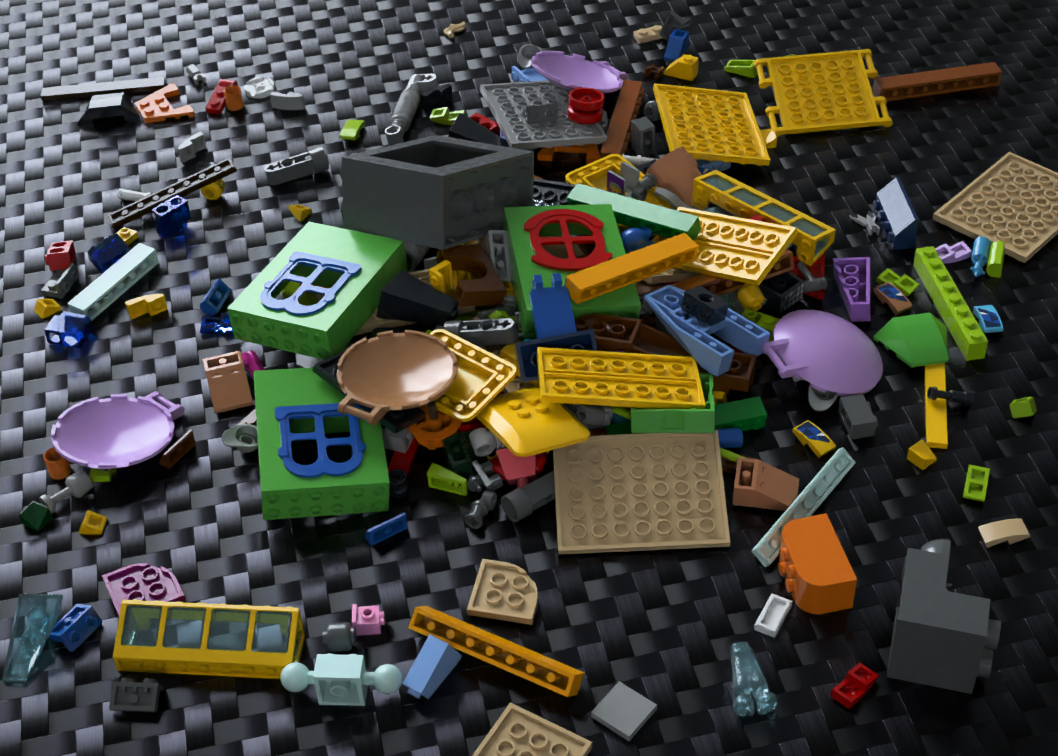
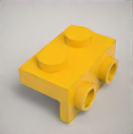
M444 260L430 268L429 282L431 286L447 296L454 293L451 262Z

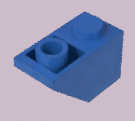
M674 29L668 40L664 60L674 62L684 55L689 48V31Z

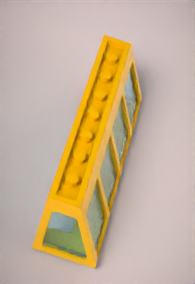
M718 170L694 179L692 206L704 210L708 207L710 201L741 218L750 219L757 214L766 219L767 223L771 222L773 224L795 227L798 234L791 243L797 245L799 261L809 266H812L834 242L836 229Z
M136 599L122 600L113 660L117 671L281 679V672L286 665L299 662L305 632L299 608L162 602L158 600L140 601Z

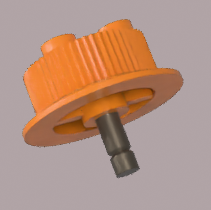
M435 401L429 402L428 405L418 406L419 409L425 412L424 419L407 427V429L415 436L419 444L434 450L455 440L457 430L461 426L462 421L437 410Z

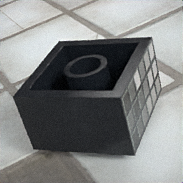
M790 272L763 280L758 286L767 299L766 304L763 306L778 315L782 314L803 299L805 281Z

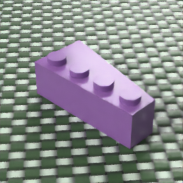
M870 257L833 258L834 277L851 322L871 321Z

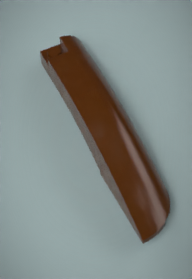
M595 313L580 315L578 319H575L577 332L594 329L597 351L624 350L625 353L692 357L673 336L643 324L641 319ZM734 352L729 371L719 376L713 375V391L725 392V395H729L730 389L748 392L754 379L757 355ZM697 363L699 373H709V371Z

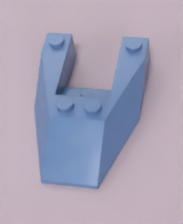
M667 285L644 296L645 301L667 331L702 368L709 371L712 375L719 376L729 371L734 350L713 338L710 334L713 333L746 354L757 356L763 353L761 346L768 342L770 332L730 308L727 310L725 320L713 326L707 325L681 309L685 290L672 285Z

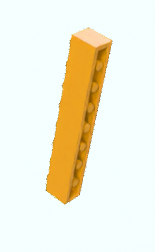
M686 233L570 274L566 276L564 286L568 288L570 298L576 304H580L691 262L696 258L699 245Z
M419 606L414 609L409 629L427 637L430 634L457 650L566 697L578 694L584 672L429 606Z

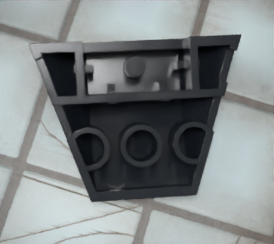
M126 92L93 95L86 110L77 122V126L93 124L95 118L124 116V120L127 121L140 119V116Z

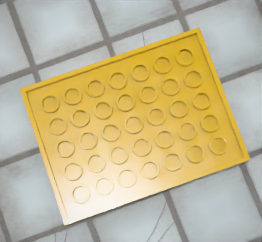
M654 83L653 91L670 152L679 147H684L695 160L703 159L707 161H723L725 163L734 162L743 165L769 166L770 157L747 93Z

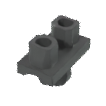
M477 460L471 462L477 476H469L467 487L470 491L480 493L483 490L482 487H484L486 491L495 492V490L504 486L498 473L489 478L487 477L494 473L490 460L479 464Z

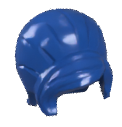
M631 228L620 234L626 254L655 244L653 241H649V237L652 235L650 228Z

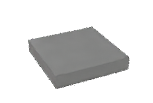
M618 682L591 712V717L630 741L657 710V704L623 683Z

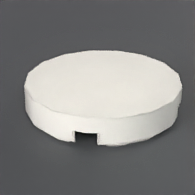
M264 77L250 79L246 82L247 85H244L245 94L250 98L256 99L270 96L275 90L274 82L270 78L266 80Z

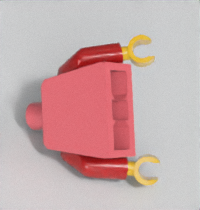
M508 448L496 450V455L493 457L487 455V458L491 461L493 465L492 470L495 474L498 473L501 479L507 481L509 485L517 484V488L521 489L528 485L530 481L537 480V475L542 472L549 451L528 457H518Z

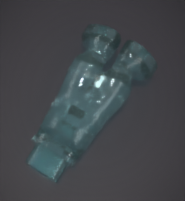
M748 642L733 643L731 645L730 658L733 672V690L736 696L733 701L734 712L745 717L752 716L755 712L753 699L750 697L751 695L755 698L758 714L763 715L777 707V697L774 693L768 691L766 679L761 672L753 649L749 647Z

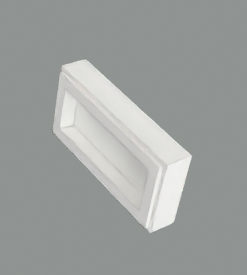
M771 593L754 625V630L775 638L792 607V601Z

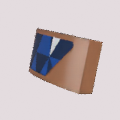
M890 282L873 289L881 303H887L895 316L910 310L913 306L907 297Z

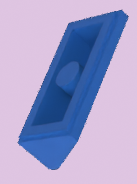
M405 512L367 530L364 536L370 546L407 529Z

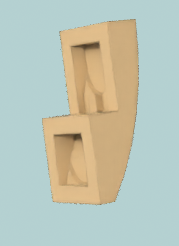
M1022 519L1000 520L978 527L987 548L1007 540L1009 545L1030 537Z

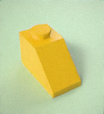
M684 54L666 68L664 75L693 81L698 74L699 58Z

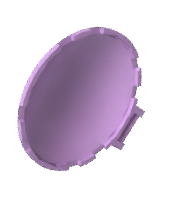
M541 51L536 53L531 60L532 66L543 77L569 91L587 87L599 90L603 94L621 89L623 81L628 79L627 73L617 70L607 61L593 60V62L585 60V56L574 53L572 56L564 55L565 52Z
M797 310L786 314L778 321L774 328V341L766 342L761 346L762 352L769 356L779 370L778 374L781 378L795 376L800 379L802 377L811 383L810 387L822 392H826V390L836 392L837 396L865 394L876 386L883 373L882 358L871 339L849 321L824 311Z
M154 391L145 397L138 396L137 399L127 398V394L110 395L111 398L100 400L98 397L90 398L73 405L58 417V422L56 425H53L51 430L52 444L63 458L77 465L98 469L135 465L154 457L165 449L174 435L173 421L184 414L185 408L180 404L176 405L167 400L158 391Z

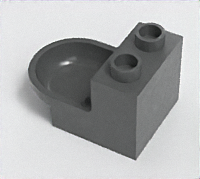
M944 538L932 540L924 544L921 550L908 548L896 608L887 677L972 694L976 677L989 678L993 660V650L991 649H997L1001 621L989 619L990 599L950 592L952 584L946 583L951 540Z

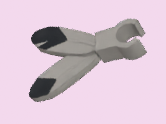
M869 211L866 218L858 214H850V218L853 221L867 227L869 235L872 236L873 232L879 235L880 227L875 224V211Z

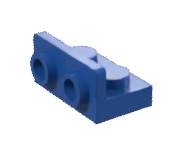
M76 604L46 635L52 641L62 642L68 651L73 652L103 621L92 606Z

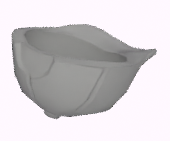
M532 44L523 45L518 53V64L523 68L532 67V57L543 50Z
M809 384L808 399L810 406L816 411H825L830 408L838 397L836 392L828 390L822 392L810 387Z
M243 424L227 429L222 435V442L225 446L236 447L242 453H250L258 449L257 427L251 424Z

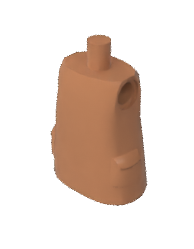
M679 147L654 162L646 171V175L648 173L652 174L657 180V187L671 191L685 204L695 208L691 205L693 182L696 177L702 174L698 169L697 161H695L692 155L684 147Z

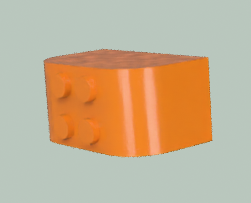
M827 513L794 519L788 522L782 531L778 569L780 575L784 576L786 590L788 593L791 592L796 605L803 611L811 614H824L853 608L857 578Z

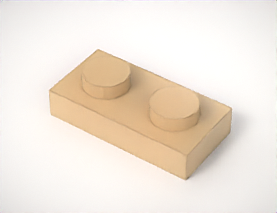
M655 25L650 28L633 31V37L639 44L662 39L663 37L660 35L662 26Z

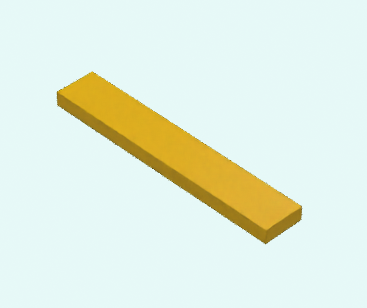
M945 363L924 366L926 444L930 448L947 449L946 399L937 398L936 400H931L927 397L929 387L935 386L938 390L946 391Z

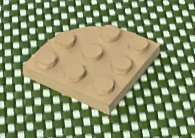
M482 559L467 607V615L532 625L538 605V592L535 582L519 566L502 561Z

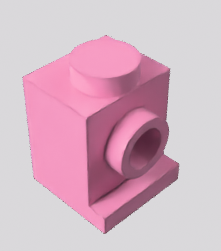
M352 604V626L356 628V635L381 634V625H385V613L380 611V606L357 607V604Z

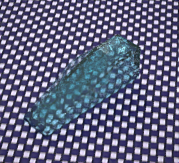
M19 594L2 677L3 682H26L59 619L63 599L62 594Z

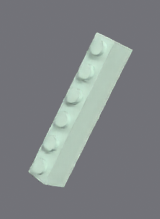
M141 243L136 245L67 303L71 317L87 324L159 263L156 249Z

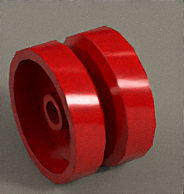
M587 87L573 89L570 91L568 98V118L580 124L598 123L603 117L604 94L599 90Z

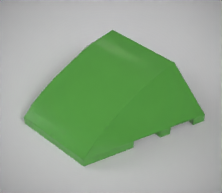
M930 312L894 317L873 336L876 342L881 341L885 344L884 348L896 352V357L911 368L949 362L946 325Z

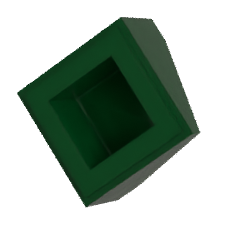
M34 501L19 515L24 526L38 532L52 519L49 508Z

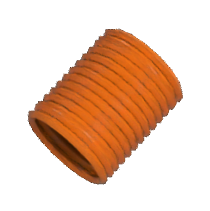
M236 85L226 87L224 89L227 109L237 111L243 108L244 104L240 87Z
M54 447L44 453L43 458L51 478L59 480L71 473L69 461L63 458Z

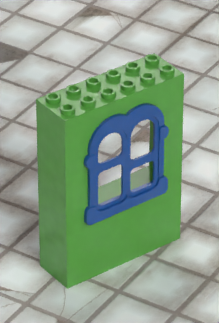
M308 222L227 308L234 338L323 360L340 353L378 308L381 290L401 270L408 272L404 241ZM290 281L302 283L291 297L283 300L275 299ZM312 284H314V285H319V286H324V287H328V288L313 286ZM306 291L325 295L314 305L303 306L298 302Z
M313 367L253 371L263 520L389 511L390 482L381 423L378 422L376 425H371L361 418L339 413L337 410L338 405L346 396L314 373ZM356 404L353 406V407H355V408H358V409H360V410H363V409H361L359 406H357ZM350 432V437L328 439L325 437V433ZM316 440L318 447V459L316 462L310 465L297 464L292 458L291 442ZM336 445H351L353 456L347 462L336 463L328 458L326 448Z

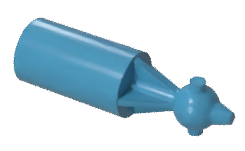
M978 237L974 241L971 263L974 267L971 266L970 270H972L975 277L985 274L982 267L988 262L991 245L990 240L986 237Z

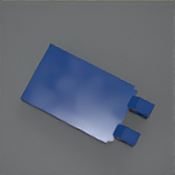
M560 273L552 274V287L543 288L541 275H533V289L529 293L537 339L577 332L569 291L566 286H562Z

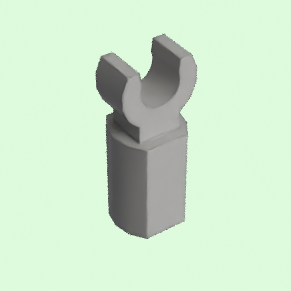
M194 64L187 66L186 71L196 85H198L200 80L206 82L205 75L201 74Z

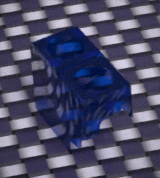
M178 195L151 210L156 231L164 237H169L187 227V221L191 218L188 201Z
M64 311L61 315H54L44 331L47 342L50 344L81 349L93 330V326L89 316ZM50 333L55 334L52 339L50 338Z

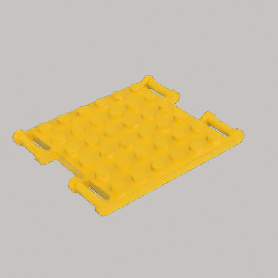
M870 49L761 58L753 62L759 77V87L765 89L768 86H772L777 106L767 107L765 112L769 117L771 129H773L777 137L784 134L882 125L890 127L893 124L886 107V98L884 96L874 97L868 77L870 79L877 78L878 71L874 67ZM862 57L866 60L868 69H865ZM763 66H767L770 78H765ZM876 105L880 107L882 118L879 116ZM775 114H779L782 127L777 126Z

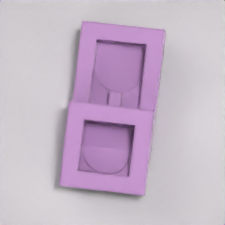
M964 241L950 247L945 243L935 248L943 264L958 262L972 256V251Z

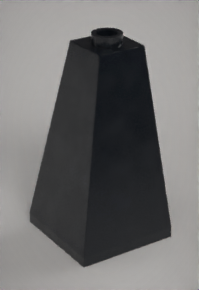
M459 113L448 135L450 138L504 147L509 146L506 140L463 113Z
M401 270L381 290L376 316L383 319L444 325L446 321H454L459 314L457 310L459 303Z

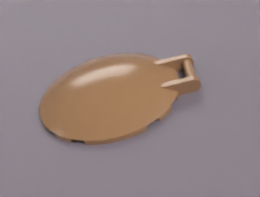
M393 330L377 333V337L368 340L365 337L351 345L343 353L337 364V381L341 390L347 395L339 403L337 410L341 414H350L366 420L368 424L376 425L389 410H404L427 404L444 394L455 381L458 371L456 355L441 339L419 331L405 330L404 333H393ZM358 403L373 410L368 413L353 406Z

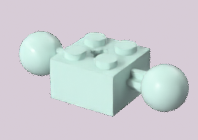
M328 653L317 654L314 671H309L304 664L299 662L286 665L281 672V683L290 692H300L308 684H315L319 705L365 706L368 685L374 686L380 693L392 694L402 684V673L392 664L381 665L375 672H366L363 655H335Z

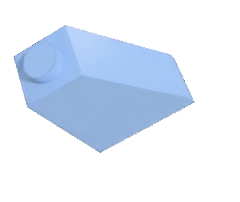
M429 634L402 683L409 688L407 693L418 699L421 695L429 699L460 661L462 655L448 643Z

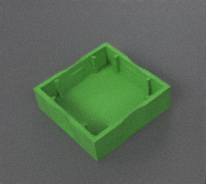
M699 373L706 404L705 409L631 407V433H715L713 375L710 373Z

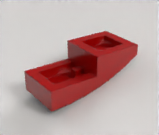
M858 663L847 672L845 679L832 689L830 696L850 709L872 687L879 675L862 663Z

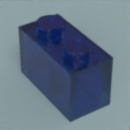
M116 233L106 237L100 244L92 246L87 253L91 263L103 274L126 255L130 248Z

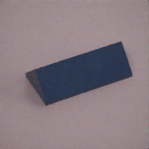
M594 329L515 343L516 359L522 383L539 380L537 347L597 351Z

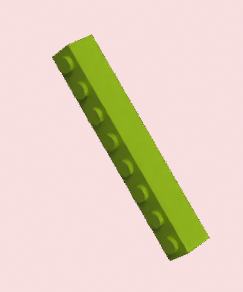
M934 246L917 248L913 266L965 360L985 358L988 340Z

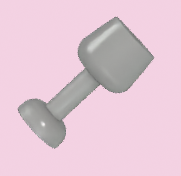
M83 470L68 476L65 480L67 487L52 497L48 495L39 497L42 505L48 507L51 514L56 510L55 504L70 494L80 498L93 488L92 481Z

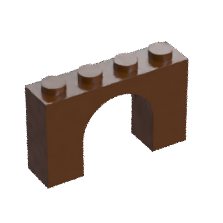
M462 244L445 250L438 249L436 256L437 264L448 260L451 262L452 271H466L480 278L458 280L454 296L460 307L502 305L503 298L507 294L506 287L503 285L499 274L495 271L493 264L480 244Z

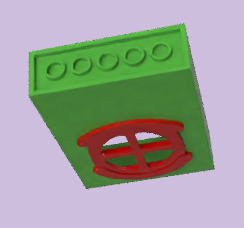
M611 204L504 207L502 230H506L512 286L517 299L516 304L524 339L537 338L529 293L533 289V275H541L543 288L552 287V274L560 273L562 286H564L566 276L626 254ZM570 235H592V236H570ZM540 236H562V237H545V238H542V237H540ZM572 244H596L595 249L590 255L584 258L575 257ZM541 245H565L568 258L561 259L548 253ZM635 283L580 304H576L570 298L574 320L578 319L580 315L594 313L639 319L641 302Z

